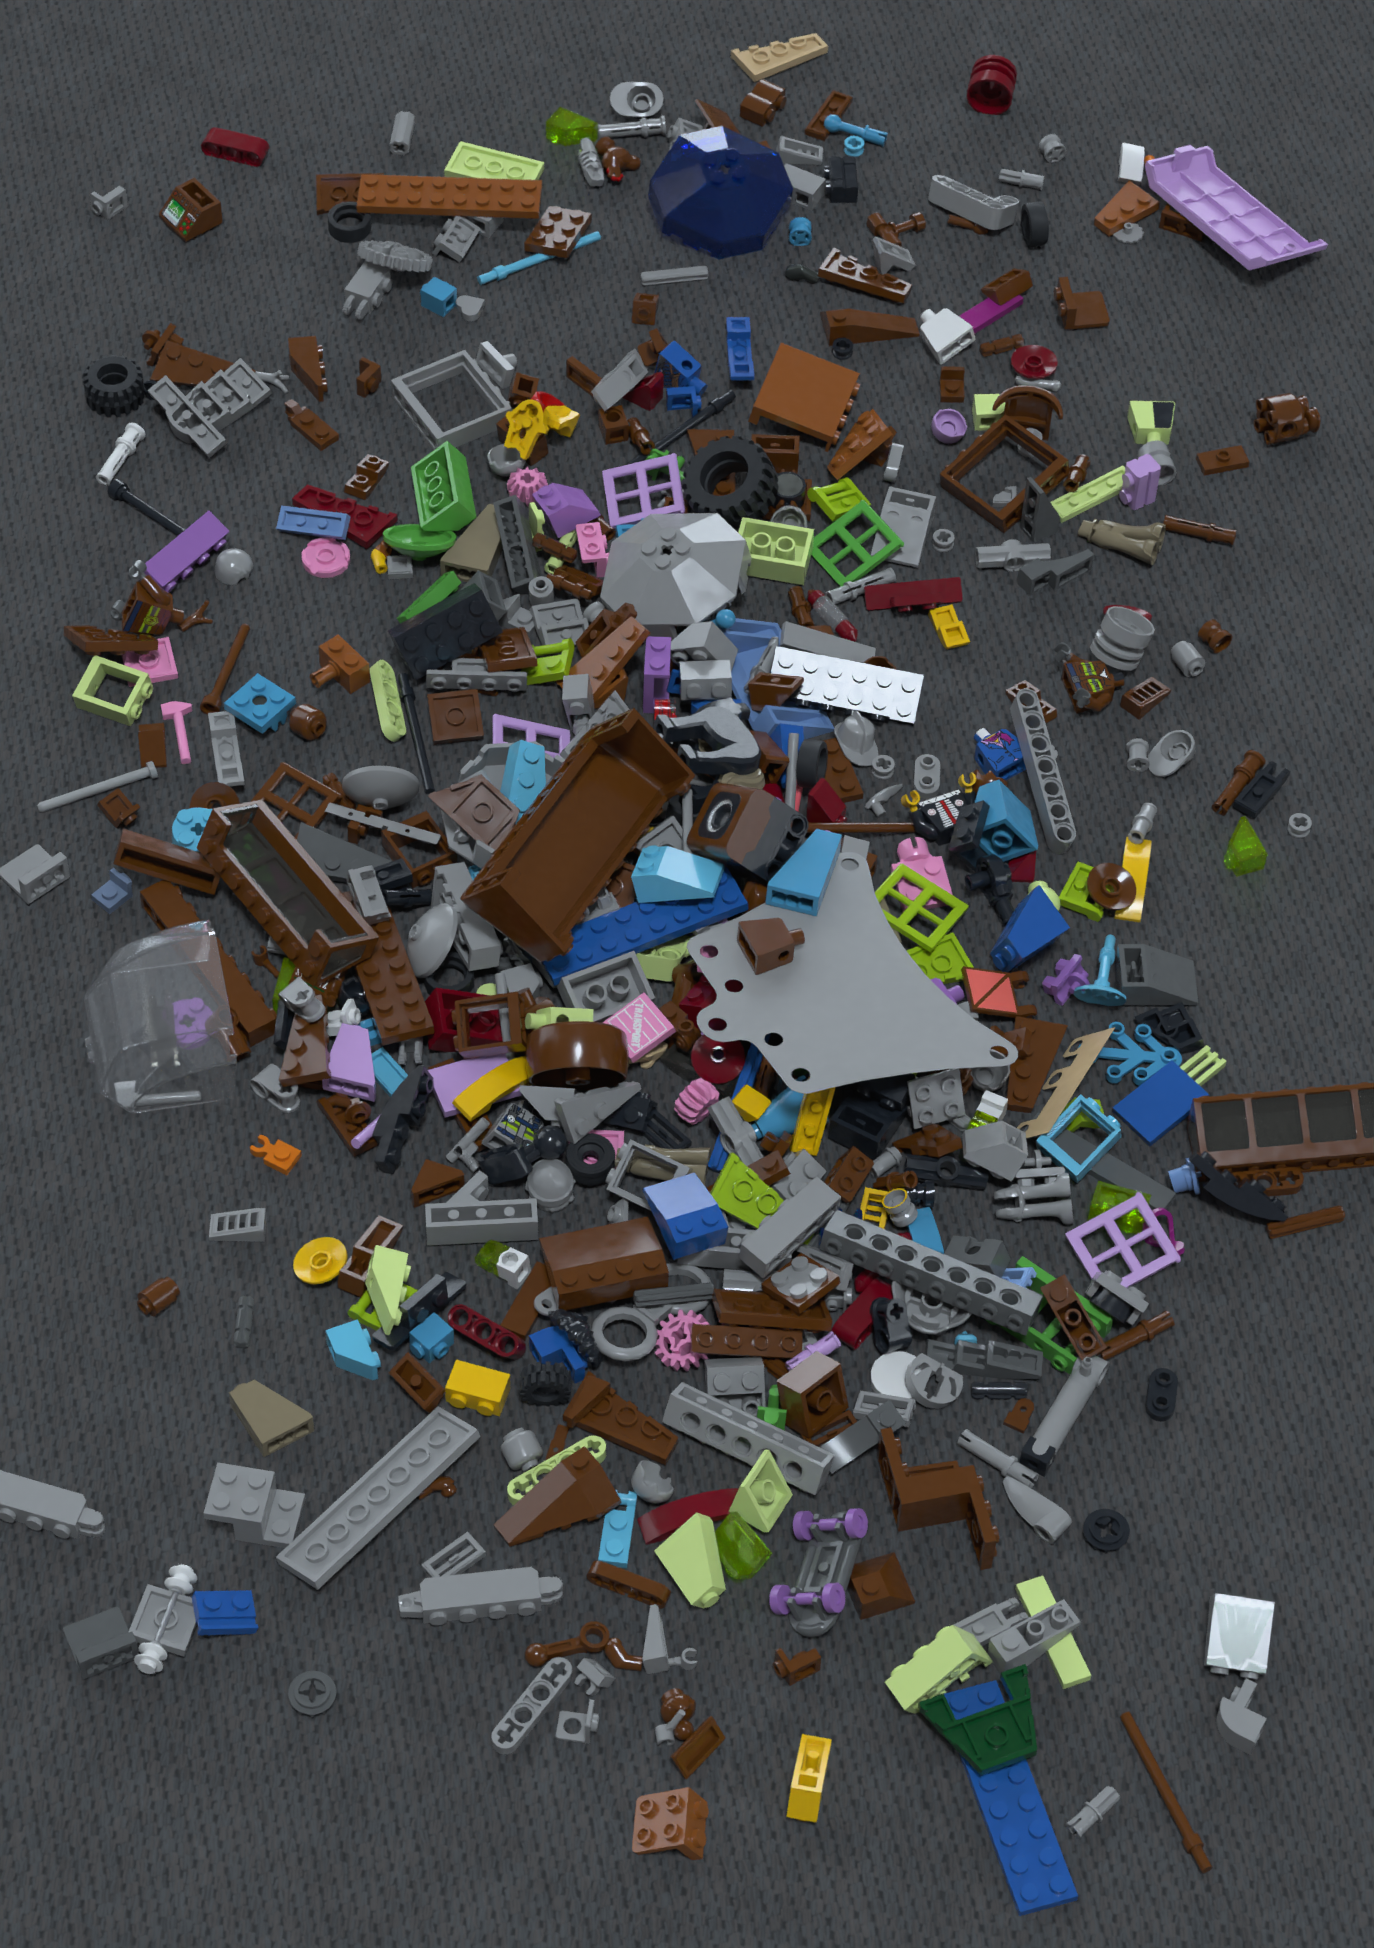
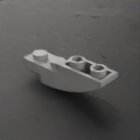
M636 349L630 351L614 370L607 373L591 391L595 402L604 411L620 400L648 373V367L644 365Z

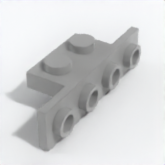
M456 658L452 660V670H427L426 688L438 690L450 688L460 690L527 691V673L488 672L483 659Z

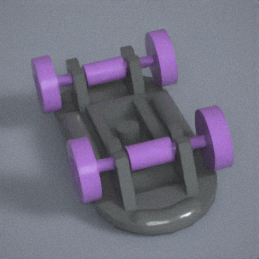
M861 1508L849 1509L848 1511L832 1514L827 1518L820 1514H814L813 1516L810 1511H798L794 1516L793 1531L796 1538L801 1541H810L805 1551L795 1587L790 1589L787 1585L773 1586L769 1601L771 1609L775 1614L789 1615L791 1625L802 1636L816 1637L827 1632L834 1625L844 1608L845 1593L862 1537L865 1536L868 1528V1520L864 1510Z

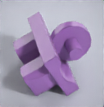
M1074 954L1070 960L1060 958L1055 967L1057 977L1046 976L1042 982L1044 992L1053 995L1055 1003L1061 1006L1064 1005L1071 994H1074L1075 988L1090 985L1087 979L1089 975L1081 966V955Z

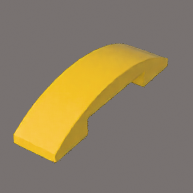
M1126 837L1122 867L1133 877L1137 892L1130 906L1115 911L1114 919L1139 923L1141 921L1151 840L1144 839L1142 843L1134 844Z
M526 1056L509 1060L489 1071L453 1100L452 1104L469 1121H472L489 1111L492 1103L518 1089L520 1085H533L528 1079Z

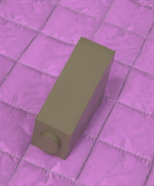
M256 1380L242 1383L229 1392L232 1409L263 1457L314 1432L313 1417L309 1412Z

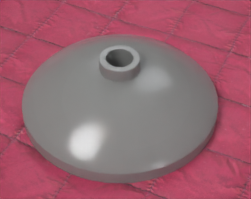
M392 766L358 768L349 772L342 781V790L347 797L360 805L373 807L377 810L392 809L406 804L417 796L420 789L419 780L414 774Z
M441 903L429 909L409 931L407 956L413 972L418 978L428 977L441 965L454 941L458 916L456 909L447 903Z

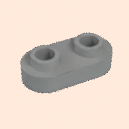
M924 754L915 761L914 790L919 793L920 798L930 799L939 792L940 761L933 755Z

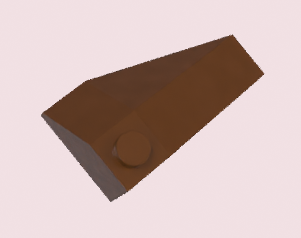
M849 308L820 312L829 346H832L833 342L838 338H847L853 344L920 337L915 318Z
M584 1446L558 1463L493 1525L509 1547L542 1537L549 1530L559 1527L564 1530L570 1528L571 1523L584 1519H588L589 1522L598 1519L622 1502L600 1463Z

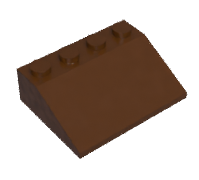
M648 1217L539 1238L558 1310H570L633 1297V1293L636 1290L668 1287L669 1271L663 1250Z

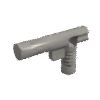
M482 1117L446 1155V1158L452 1163L460 1158L475 1173L480 1168V1165L472 1157L478 1150V1146L474 1141L490 1123ZM459 1147H461L462 1154L456 1152Z

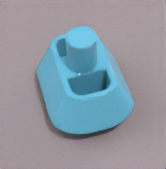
M966 1331L958 1334L955 1338V1345L958 1340L977 1343V1338Z

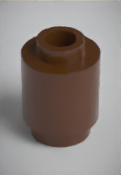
M170 1277L159 1278L138 1293L137 1305L145 1315L156 1316L176 1301V1297L180 1294L179 1288Z

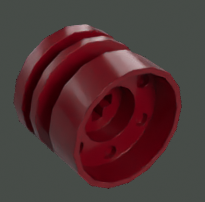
M987 55L978 59L972 67L966 98L969 105L975 111L984 114L998 115L1007 111L1012 104L1017 81L1015 65L1010 60L998 55Z

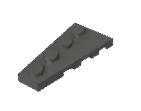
M301 822L297 841L330 880L347 883V874L350 869L354 870L370 865L374 868L392 862Z

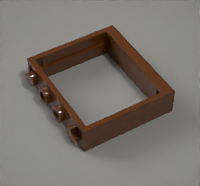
M1006 414L996 423L993 422L983 435H979L970 447L962 450L958 457L950 465H946L945 469L940 473V482L943 489L1003 533L1022 518L1025 488L998 512L957 482L1003 439L1009 437L1048 466L1034 479L1046 495L1069 475V460Z

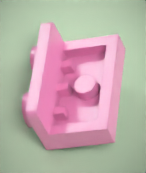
M600 522L577 524L576 534L582 563L594 562L596 577H604L609 553H605L607 541L606 535L601 533Z

